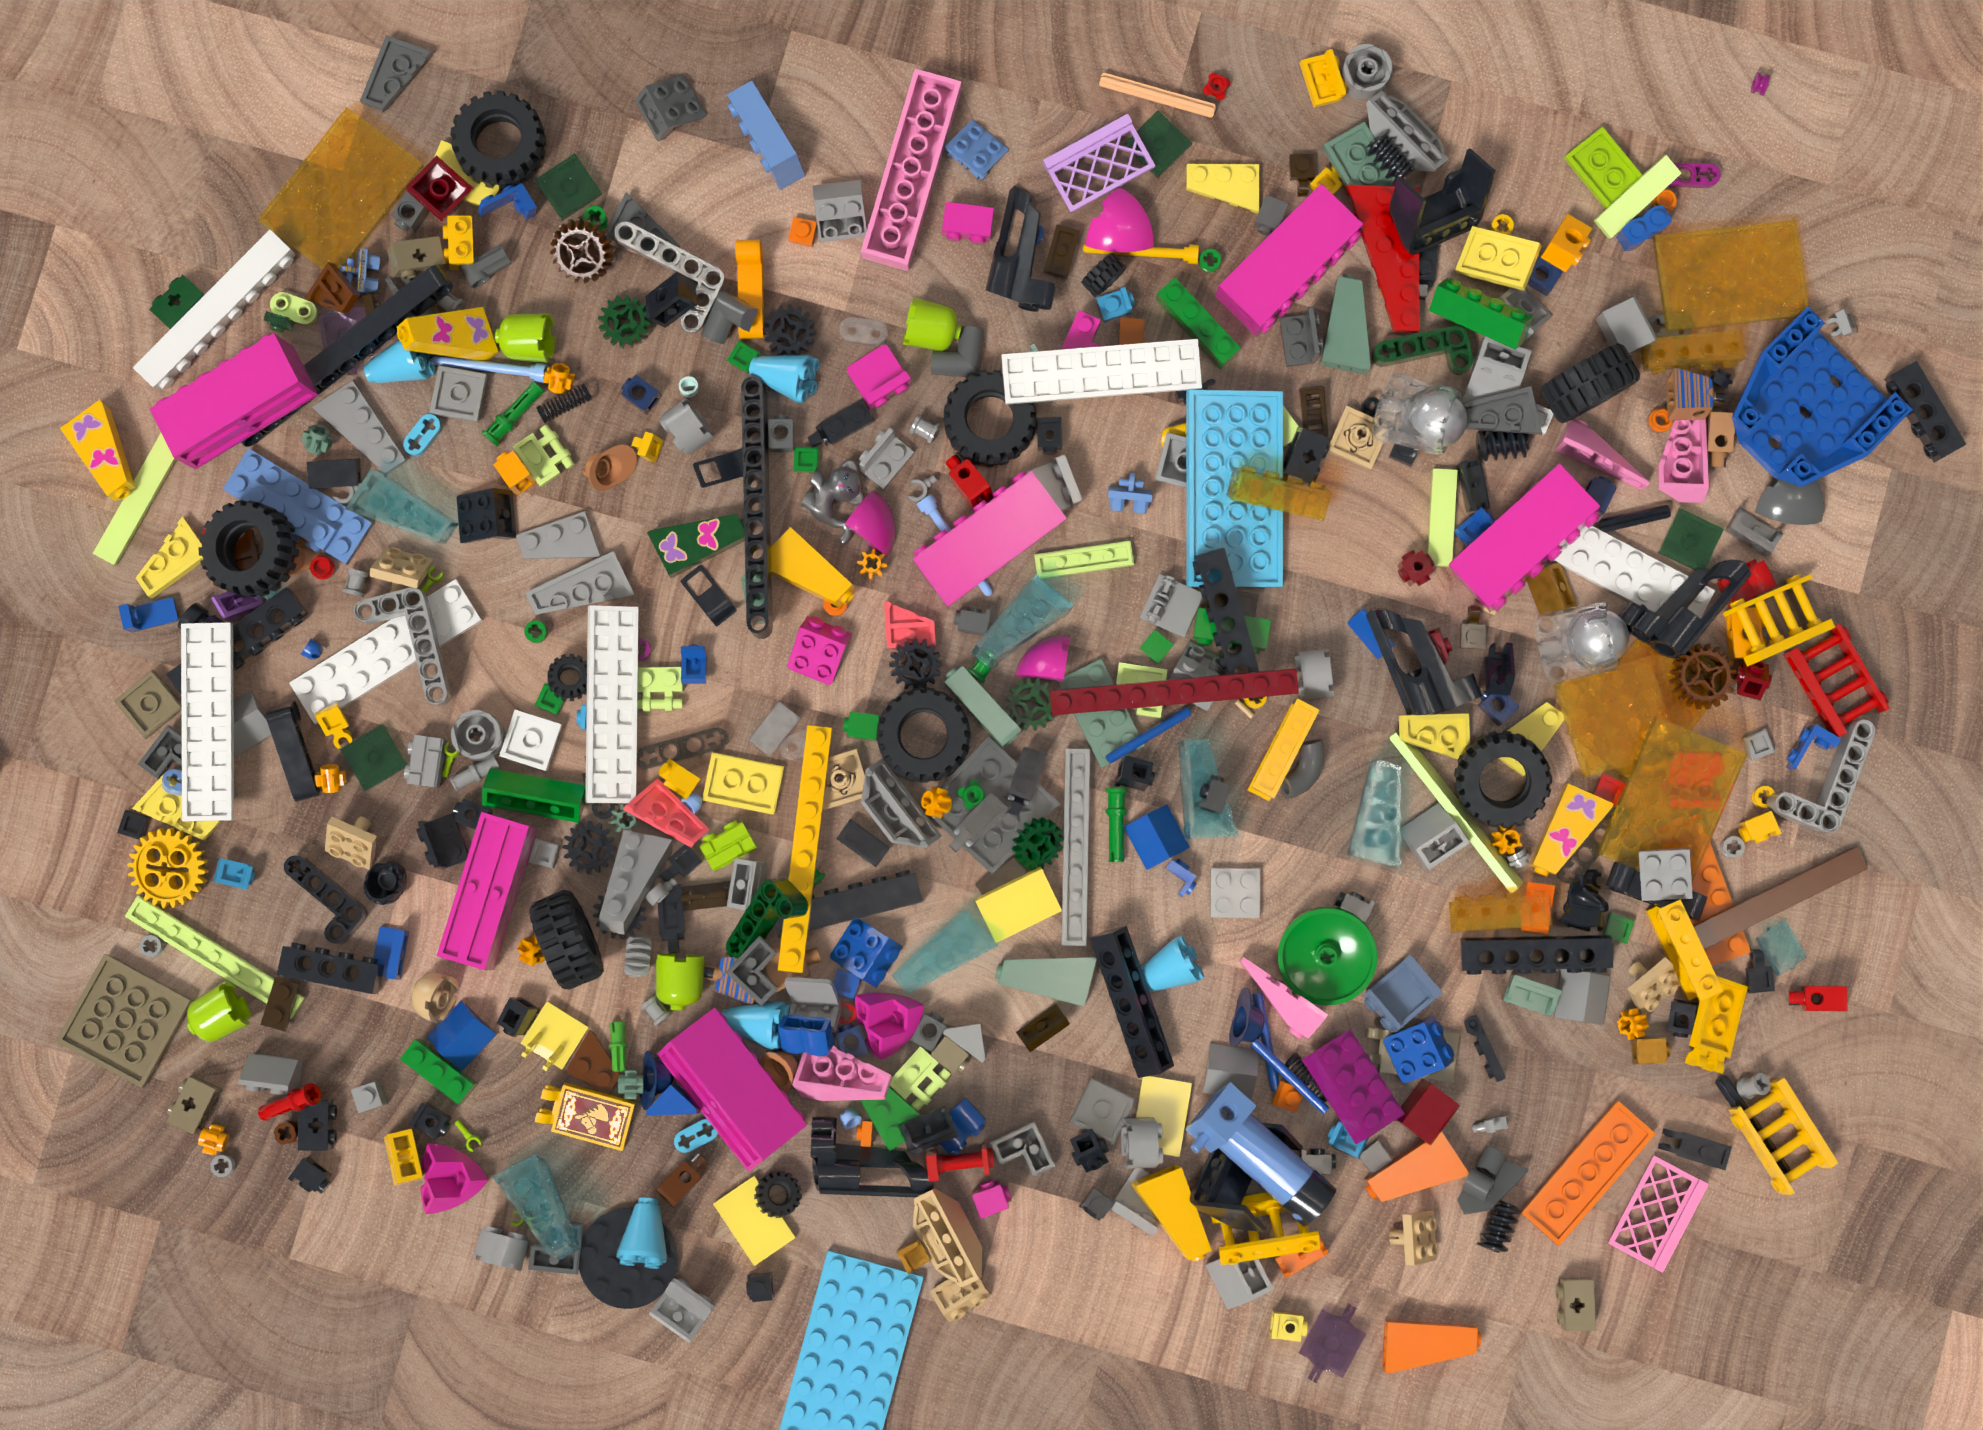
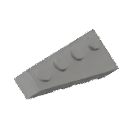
M628 830L623 831L599 916L600 930L625 935L639 911L642 901L650 892L652 884L658 878L666 860L672 854L671 839Z

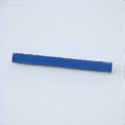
M1185 707L1106 755L1107 761L1110 764L1188 718L1191 716L1190 710Z
M1262 992L1253 994L1255 1007L1262 1011L1265 1019L1264 1028L1260 1035L1261 1041L1274 1054ZM1265 1060L1271 1092L1277 1090L1279 1085L1278 1072Z
M1256 1038L1250 1046L1322 1114L1329 1109V1106L1260 1040Z

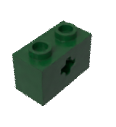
M182 274L171 281L169 289L163 295H159L154 299L149 310L171 329L205 294ZM177 299L181 302L179 306L175 304Z

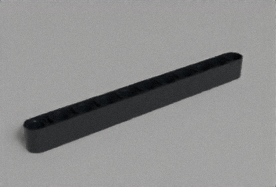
M433 265L427 268L304 365L318 395L396 335V327L406 318L420 316L452 290L453 284L440 266ZM310 401L241 443L245 447L258 443Z
M750 376L744 379L741 385L746 623L754 637L765 639L770 636L773 630L767 391L758 377ZM752 387H759L757 393L749 394ZM753 410H760L756 417H749ZM760 433V437L757 440H750L752 434ZM761 456V460L757 464L750 463L753 457ZM754 480H762L758 487H751ZM755 503H762L761 509L752 511V506ZM755 527H763V530L760 534H752V531ZM763 550V555L760 558H753L755 551ZM759 573L764 574V578L760 582H753L755 575ZM757 598H765L761 606H754V601ZM758 621H765L764 628L754 630L755 624Z

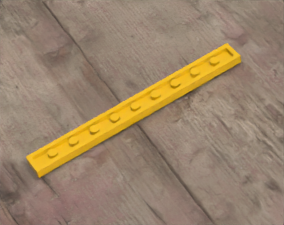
M807 725L789 881L807 899L808 911L802 917L784 919L778 971L803 973L832 736V728Z

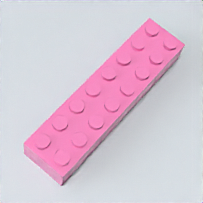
M919 69L914 70L861 249L862 259L909 271L945 149L944 146L948 139L962 91L961 81Z

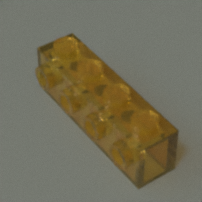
M1742 330L1658 337V340L1641 349L1643 372H1651V375L1664 374L1666 370L1674 368L1690 371L1692 367H1699L1700 370H1710L1714 368V365L1732 368L1739 366L1738 363L1746 358Z
M1242 465V468H1233L1226 493L1231 500L1324 521L1332 492L1325 488L1326 484L1312 481L1311 484L1302 483L1303 479L1295 476H1288V479L1279 477V473L1265 470V474L1256 472V468L1248 465Z
M1544 891L1529 892L1530 896L1520 897L1519 893H1505V898L1495 899L1494 894L1480 895V900L1471 901L1470 896L1455 897V902H1449L1451 932L1461 933L1553 926L1551 896L1545 895Z

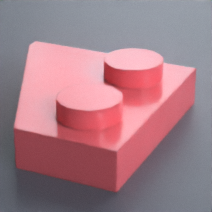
M884 602L887 650L896 649L897 644L903 647L904 639H907L909 643H913L914 637H917L918 643H921L925 638L927 639L926 646L929 647L931 644L936 646L935 623L933 620L895 606L890 602Z

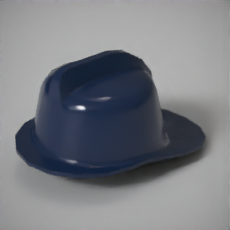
M1243 988L1239 994L1235 1015L1230 1027L1229 1041L1233 1046L1239 1045L1241 1041L1253 1042L1256 1038L1259 1040L1264 1028V1014L1259 1008L1252 1005L1251 994L1248 988Z
M646 1051L643 1061V1094H640V1099L644 1110H647L653 1104L655 1095L663 1093L672 1084L674 1076L659 1057H654L650 1051Z

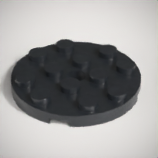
M620 1208L598 1218L584 1234L581 1246L579 1271L584 1284L601 1302L622 1309L639 1308L655 1301L665 1292L669 1283L674 1278L678 1267V1248L671 1230L663 1221L667 1262L662 1263L659 1269L646 1268L645 1263L638 1262L635 1263V1266L620 1264V1259L617 1258V1251L634 1208Z

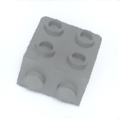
M787 977L784 984L792 1002L789 1015H801L806 1018H827L831 1021L832 1032H836L842 1006L833 981L826 978Z
M673 1278L649 1315L690 1343L714 1306L707 1296L703 1294L698 1295L691 1290V1286L686 1281Z

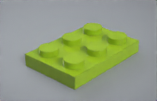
M1603 127L1563 158L1604 209L1610 206L1642 176Z

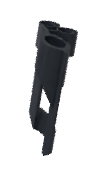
M1014 185L1009 191L1000 236L995 246L985 290L1019 302L1018 307L1026 311L1051 310L1056 290L1055 284L1049 281L1031 279L1041 213L1036 209L1037 202L1035 198L1025 189ZM1015 208L1025 216L1017 252L1007 257L1004 256Z
M1724 560L1715 564L1711 569H1697L1655 613L1643 604L1640 606L1630 601L1618 616L1625 622L1628 632L1638 640L1650 645L1660 655L1676 659L1681 654L1685 655L1752 573L1744 561ZM1717 578L1729 580L1731 584L1701 619L1687 609L1710 580Z
M1373 608L1366 615L1407 715H1426L1444 712L1483 696L1474 673L1461 679L1451 680L1421 620L1407 618L1401 613L1383 608ZM1384 629H1394L1409 635L1422 668L1407 674L1401 670Z
M812 1117L810 1158H812L815 1187L820 1194L918 1197L933 1189L934 1184L929 1182L928 1172L919 1163L912 1162L905 1151H889V1149L837 1144V1118ZM860 1167L900 1168L906 1174L910 1187L859 1185Z

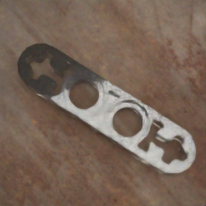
M717 727L645 746L637 751V765L643 769H652L667 763L669 758L664 756V748L667 745H674L677 748L676 756L670 758L674 762L719 751L728 745L729 736L725 730ZM716 732L720 736L724 735L721 745L711 742L708 743L710 748L705 750L703 735H706L707 740L714 738V733ZM692 738H696L701 742V747L696 752H691L687 748V743ZM659 747L661 762H658L657 757L650 759V764L648 765L644 761H640V758L644 756L643 752L647 751L649 755L657 753L655 748Z
M1611 808L1557 872V877L1562 883L1570 884L1575 880L1576 874L1583 875L1626 826L1629 815L1624 808ZM1612 812L1614 814L1620 812L1622 814L1620 816L1621 823L1616 822L1610 828L1602 824L1604 821L1606 824H1609L1613 820ZM1598 829H1602L1607 833V840L1604 843H1598L1594 838V834ZM1583 847L1591 851V858L1587 862L1580 860L1578 856L1579 850ZM1572 858L1577 864L1583 866L1582 869L1576 867L1573 870L1574 878L1564 877L1566 874L1564 868L1570 869L1575 864L1571 862Z

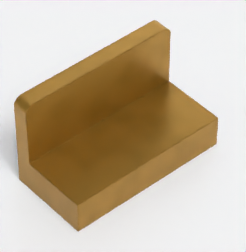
M1556 563L1546 566L1535 578L1529 576L1526 579L1542 620L1578 608L1561 564Z

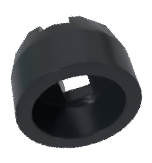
M1375 396L1366 398L1361 405L1362 413L1373 418L1378 416L1382 409L1381 400ZM1371 403L1375 405L1373 410L1368 408Z

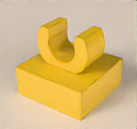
M645 432L643 439L634 437L631 446L637 448V455L649 462L656 463L664 440L652 433Z

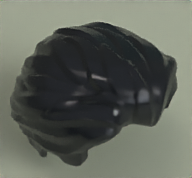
M395 861L374 864L365 876L363 883L364 893L370 901L379 905L391 904L397 901L406 889V870Z

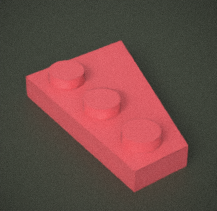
M658 778L632 799L623 809L689 847L696 844L710 830Z

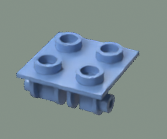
M973 120L944 146L949 157L951 156L959 162L960 166L965 164L964 169L968 170L970 168V172L976 176L975 178H980L981 180L986 178L988 171L1009 151L1005 145Z

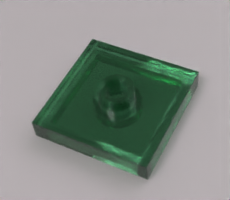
M1159 110L1136 131L1155 164V168L1150 171L1158 179L1192 146V142ZM1133 136L1124 143L1125 147L1133 149L1135 142ZM1136 145L1135 150L1140 151L1138 145ZM1134 154L1144 166L1148 165L1143 156Z
M575 153L535 179L562 221L602 195Z
M1679 508L1658 553L1695 571L1697 569H1706L1724 529Z
M383 724L340 749L365 792L404 770L407 764Z

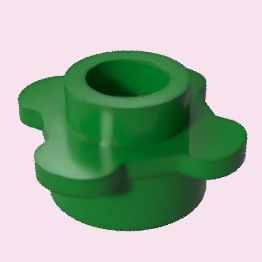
M976 780L970 781V784L966 787H960L957 792L958 796L962 797L964 807L967 809H972L974 805H978L986 798L985 793L979 787V782Z

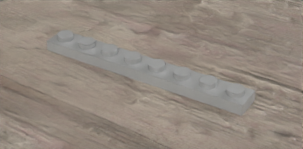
M1065 749L1061 945L1086 946L1090 749Z

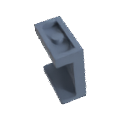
M1409 955L1362 996L1365 999L1364 1004L1371 1012L1375 1011L1381 1017L1380 1022L1383 1027L1388 1031L1392 1030L1395 1034L1443 992L1416 960Z

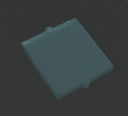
M1785 920L1775 926L1767 927L1766 932L1755 938L1777 976L1789 969H1795L1796 964L1807 958Z

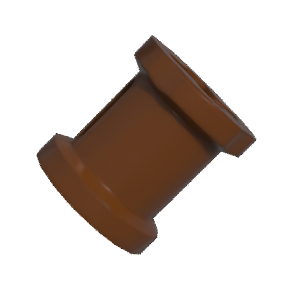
M294 1121L278 1124L274 1129L275 1140L282 1145L296 1142L298 1140V1124ZM290 1128L289 1133L292 1136L285 1138L286 1132L283 1130Z

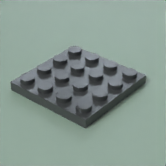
M988 736L940 787L948 790L947 796H950L952 799L950 811L943 814L942 818L931 817L956 839L958 836L953 832L978 806L974 805L972 809L964 807V801L957 793L960 787H966L970 784V781L976 780L979 782V787L986 797L992 792L1009 809L975 844H972L970 847L966 844L962 846L993 875L1014 853L1012 847L1017 844L1012 840L1019 837L1017 830L1023 831L1025 829V822L1029 825L1032 824V818L1038 821L1041 817L1046 819L1060 803L1037 783L1029 806L1022 804L1019 816L1009 814L1013 801L1008 800V792L1018 763Z

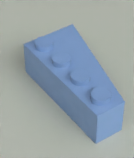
M753 81L727 94L730 101L727 107L733 118L738 116L740 123H738L739 128L744 136L749 135L751 148L756 155L759 154L761 156L760 162L766 173L770 172L779 189L782 190L805 177L796 152Z

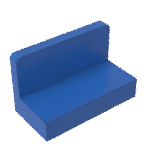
M383 926L379 928L374 958L378 959L377 964L384 965L382 977L394 980L401 979L410 931Z

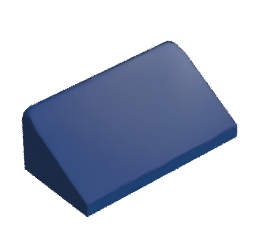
M1362 609L1348 621V625L1377 659H1380L1383 655L1366 615L1368 612ZM1386 635L1392 649L1395 644Z

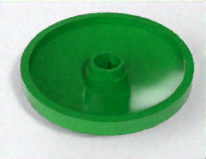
M1317 907L1298 915L1286 927L1278 946V965L1285 983L1296 995L1302 996L1313 1004L1338 1005L1357 997L1369 985L1377 966V948L1371 931L1359 917L1337 907Z

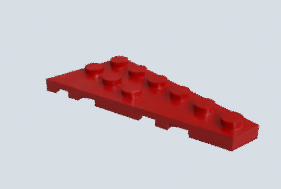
M1347 185L1345 188L1347 194L1350 195L1354 215L1363 223L1360 231L1362 233L1361 236L1371 266L1374 268L1378 287L1381 289L1385 301L1384 306L1393 332L1417 333L1419 332V253L1411 255L1404 249L1390 214L1389 207L1395 187ZM1412 187L1419 193V187Z

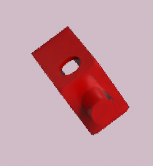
M954 455L946 461L945 464L951 470L948 474L953 485L972 510L983 500L989 503L994 499L990 485L969 459L962 462L958 455Z
M1802 986V991H1788V1005L1802 1006L1803 1011L1848 1012L1847 986ZM1813 994L1819 995L1820 999L1818 1003H1813L1811 1001V996Z

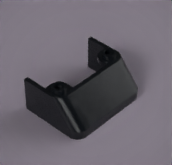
M1470 148L1466 150L1462 168L1455 172H1450L1446 176L1443 190L1423 198L1401 177L1398 178L1389 211L1404 249L1411 255H1415L1470 231L1472 226L1476 227L1482 219L1496 170Z
M1263 1123L1291 1150H1302L1303 1146L1283 1125ZM1219 1148L1209 1153L1190 1194V1202L1201 1212L1234 1229L1265 1232L1266 1227L1251 1213L1250 1209L1245 1205H1241L1252 1178Z

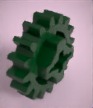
M626 295L624 300L616 296L615 303L608 300V309L605 307L601 308L604 316H598V320L604 323L599 326L600 331H606L603 335L604 339L611 338L610 343L613 346L619 342L622 349H624L625 343H628L633 348L634 341L636 340L641 344V336L649 335L645 328L652 326L651 322L646 321L647 314L644 312L646 305H639L638 298L631 301L629 295ZM625 307V309L616 311L618 308ZM636 312L640 314V324H638V322L635 321V317L637 315ZM627 317H628V320H629L630 323H629V324L624 323V324L622 325V324L620 323V320H621V319H622V320H626ZM609 320H612L615 324L613 332L610 330ZM632 332L634 333V334H632V335H630V336L624 337L625 334H629V333H632Z
M1027 678L1024 685L1018 681V689L1010 688L1013 696H1006V700L1011 702L1010 705L1005 706L1006 710H1012L1009 717L1011 719L1016 718L1015 723L1018 726L1023 723L1025 731L1029 726H1032L1033 730L1037 731L1038 724L1045 728L1046 719L1049 721L1054 720L1050 715L1052 707L1050 691L1047 690L1049 683L1046 682L1043 686L1039 685V678L1036 679L1035 683H1031L1030 678ZM1031 688L1028 695L1024 697L1018 696L1023 690ZM1040 691L1045 694L1048 703L1042 702L1039 697ZM1031 698H1034L1035 703L1039 705L1034 707L1033 711L1028 710V705L1024 703L1030 702ZM1015 705L1023 709L1025 713L1024 718L1018 714ZM1039 712L1045 713L1040 719L1032 720L1035 714Z
M1041 817L1038 821L1032 818V824L1029 825L1025 822V829L1023 831L1017 830L1019 837L1013 838L1012 841L1017 845L1012 847V851L1016 853L1014 858L1023 867H1029L1031 870H1034L1036 866H1041L1043 869L1044 863L1047 862L1051 865V858L1059 857L1056 852L1063 849L1059 842L1063 841L1064 837L1060 835L1062 830L1052 820H1046L1044 817Z

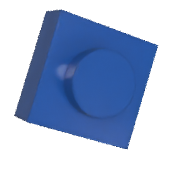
M838 968L833 981L837 994L854 999L860 978L849 971Z

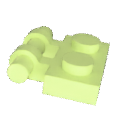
M548 424L540 428L541 433L544 435L540 440H537L535 435L531 433L512 446L540 487H543L561 474L556 467L559 463H563L566 469H570L575 465L570 458L571 453L568 449H564L558 440V434L556 431H552ZM548 445H550L556 453V455L552 458H550L544 450V448Z
M681 667L638 668L637 693H643V699L637 700V709H643V712H650L651 709L673 711V709L683 708L682 699H673V692H683ZM665 692V699H651V693Z
M920 1046L892 1077L890 1086L905 1100L913 1093L917 1098L911 1105L919 1111L924 1104H929L932 1095L939 1088L942 1089L947 1084L945 1081L950 1077L951 1073L943 1068L937 1075L933 1069L939 1062ZM928 1076L932 1082L922 1091L917 1086Z

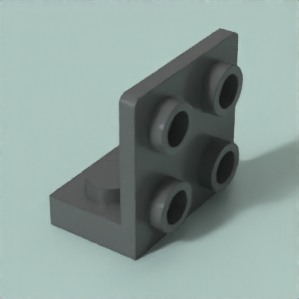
M684 75L647 85L635 99L657 142L664 140L674 127L703 119L706 116Z
M1311 306L1307 308L1304 315L1284 317L1279 320L1286 367L1315 364L1320 356V351H1323L1322 337L1317 336V327H1320L1318 312L1314 313V308Z

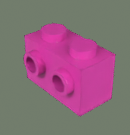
M946 202L942 236H946V239L951 241H960L961 238L970 239V242L974 244L990 242L994 208Z
M994 1179L981 1183L980 1189L972 1191V1197L980 1219L1009 1209L1008 1202L1012 1201L1007 1185L1002 1186L1000 1181L995 1183Z

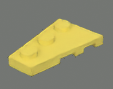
M1187 164L1186 190L1212 199L1216 198L1228 202L1230 205L1240 206L1258 214L1259 164Z
M183 516L177 524L179 525L171 535L168 534L165 538V543L158 553L153 554L136 577L138 583L151 599L201 564L200 561L203 560V557L199 556L198 548L202 547V542L199 541V537Z
M1546 702L1506 731L1525 736L1542 752L1567 716ZM1509 757L1498 758L1520 775L1524 776L1526 774L1523 766L1515 759Z
M163 776L132 808L179 830H184V832L201 840H205L221 823V821H182V796L169 794L162 788ZM172 777L170 785L175 786L178 782Z

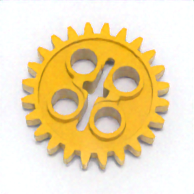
M164 828L158 829L157 833L151 831L148 833V837L140 838L142 844L138 843L133 846L138 852L129 854L131 858L135 859L134 862L127 864V866L134 868L133 872L128 873V876L135 877L136 879L131 883V886L139 885L140 888L136 894L144 892V901L153 898V906L158 905L160 902L162 908L168 907L169 904L172 908L177 907L179 902L181 905L188 903V899L196 898L194 892L198 893L203 890L199 884L207 882L202 877V874L208 873L209 870L202 868V864L207 863L208 860L201 859L200 857L205 853V850L197 851L196 848L200 842L191 843L192 835L183 838L184 830L177 831L176 834L174 828L167 829V832ZM154 849L160 852V860L155 859L153 855ZM178 851L184 854L185 859L183 863L177 858ZM150 864V865H154V866H162V865L167 864V867H171V868L185 867V868H188L189 871L187 872V871H183V870H178V869H176V870H173V871H170V872H169V869H167V868H155V869H153V868H148L147 865ZM153 873H155L159 878L158 884H155L152 881ZM176 876H180L182 878V887H179L176 884Z

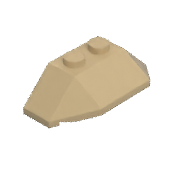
M935 1188L914 1198L913 1227L936 1271L949 1280L956 1282V1285L959 1287L966 1286L982 1278V1245L960 1203Z

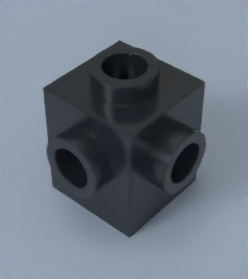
M1093 1129L1070 1139L1074 1148V1152L1071 1153L1077 1166L1082 1165L1087 1173L1097 1170L1109 1162L1105 1154L1109 1152V1149L1104 1139H1098Z

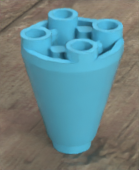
M397 340L369 360L368 364L364 365V373L370 383L426 380L436 374V368L428 353L404 350L402 343Z
M810 355L754 357L750 363L749 374L758 377L763 384L801 404L807 400L809 395L814 396L818 384L815 381V376L819 369L820 361Z
M1183 935L1174 938L1141 966L1149 992L1193 984L1205 978L1201 967L1195 963V959L1198 958L1192 945L1188 946Z
M782 1001L766 1002L763 1006L751 1004L730 1007L729 1009H724L722 1013L727 1019V1024L742 1038L770 1050H779L781 1042L778 1025L784 1015H789L791 1005L785 1004Z
M643 1197L639 1198L638 1204H635L617 1251V1258L620 1259L621 1265L635 1266V1263L638 1262L645 1263L646 1268L659 1269L662 1263L667 1262L661 1208L658 1206L659 1200Z

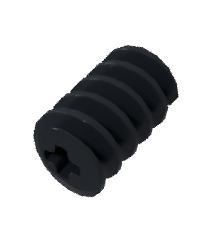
M1385 131L1365 148L1370 147L1367 153L1368 157L1376 154L1373 160L1374 164L1382 162L1379 168L1381 172L1389 170L1385 176L1387 179L1395 177L1392 182V186H1395L1398 178L1401 177L1404 180L1414 171L1411 170L1414 162H1404L1407 154L1398 155L1401 147L1392 148L1395 139L1392 138L1386 141L1385 139L1389 132Z
M1478 431L1476 434L1478 456L1482 455L1484 461L1487 462L1489 454H1492L1494 461H1497L1498 455L1501 453L1504 460H1507L1508 453L1511 452L1513 458L1516 459L1518 452L1521 451L1523 458H1526L1529 450V435L1504 432L1503 435L1502 432L1495 431L1494 435L1492 431H1486L1485 435H1483L1481 431Z
M1502 1200L1492 1208L1495 1214H1487V1218L1492 1223L1483 1224L1489 1231L1488 1233H1480L1485 1242L1476 1243V1245L1497 1253L1508 1251L1503 1242H1511L1512 1239L1506 1234L1514 1233L1515 1229L1510 1224H1518L1519 1222L1513 1214L1522 1213L1517 1206Z

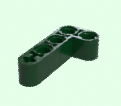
M1451 326L1382 341L1373 350L1372 360L1377 366L1387 367L1445 354L1449 370L1455 375H1462L1472 366L1473 355L1466 330L1461 326ZM1457 334L1461 339V343H1452L1449 335ZM1426 340H1435L1437 348H1429L1426 345ZM1402 345H1411L1414 352L1412 354L1405 353ZM1382 349L1385 353L1392 352L1387 358L1384 355H1379ZM1455 358H1463L1466 361V366H1457Z
M781 878L764 881L727 940L726 950L728 955L735 957V959L739 958L759 936L766 939L779 917L781 919H790L804 916L808 911L807 899L788 879Z

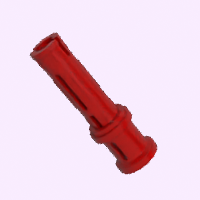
M308 1083L302 1089L296 1088L291 1090L284 1098L260 1106L258 1108L260 1111L258 1116L261 1120L268 1121L291 1110H303L307 1105L313 1106L320 1102L321 1091L316 1084Z

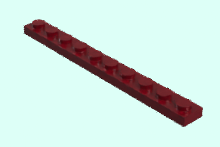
M1297 668L1050 691L1052 716L1299 694Z

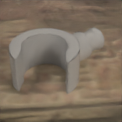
M932 475L923 481L918 479L911 480L910 484L919 485L923 488V494L920 497L907 496V498L913 503H919L927 496V489L932 487V484L937 482V479Z
M364 481L359 483V486H346L350 490L348 498L339 499L335 496L332 497L338 503L348 505L355 500L356 494L361 492V490L367 489Z
M671 878L664 884L660 883L645 898L654 906L669 894V891L677 885V882Z
M1506 1116L1486 1119L1484 1122L1472 1125L1474 1133L1479 1131L1493 1133L1496 1132L1495 1130L1508 1129Z

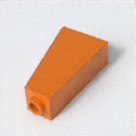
M1441 1132L1431 1146L1425 1141H1421L1374 1175L1365 1178L1364 1180L1368 1185L1364 1188L1372 1200L1377 1198L1378 1201L1383 1202L1465 1177L1469 1172Z
M1385 1319L1382 1370L1385 1373H1394L1476 1354L1477 1347L1481 1346V1332H1478V1328L1474 1325Z

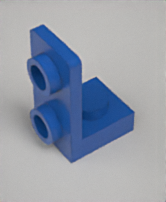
M520 183L516 186H507L502 190V193L496 196L489 195L482 199L478 213L480 216H483L513 201L518 214H523L524 218L528 220L535 216L537 206L523 184Z
M174 598L162 599L138 606L128 603L118 606L123 630L131 633L179 621Z
M1817 724L1805 727L1798 737L1800 740L1796 749L1793 748L1787 756L1788 764L1786 768L1789 770L1797 768L1812 740H1815L1814 744L1827 750L1828 748H1837L1841 738Z

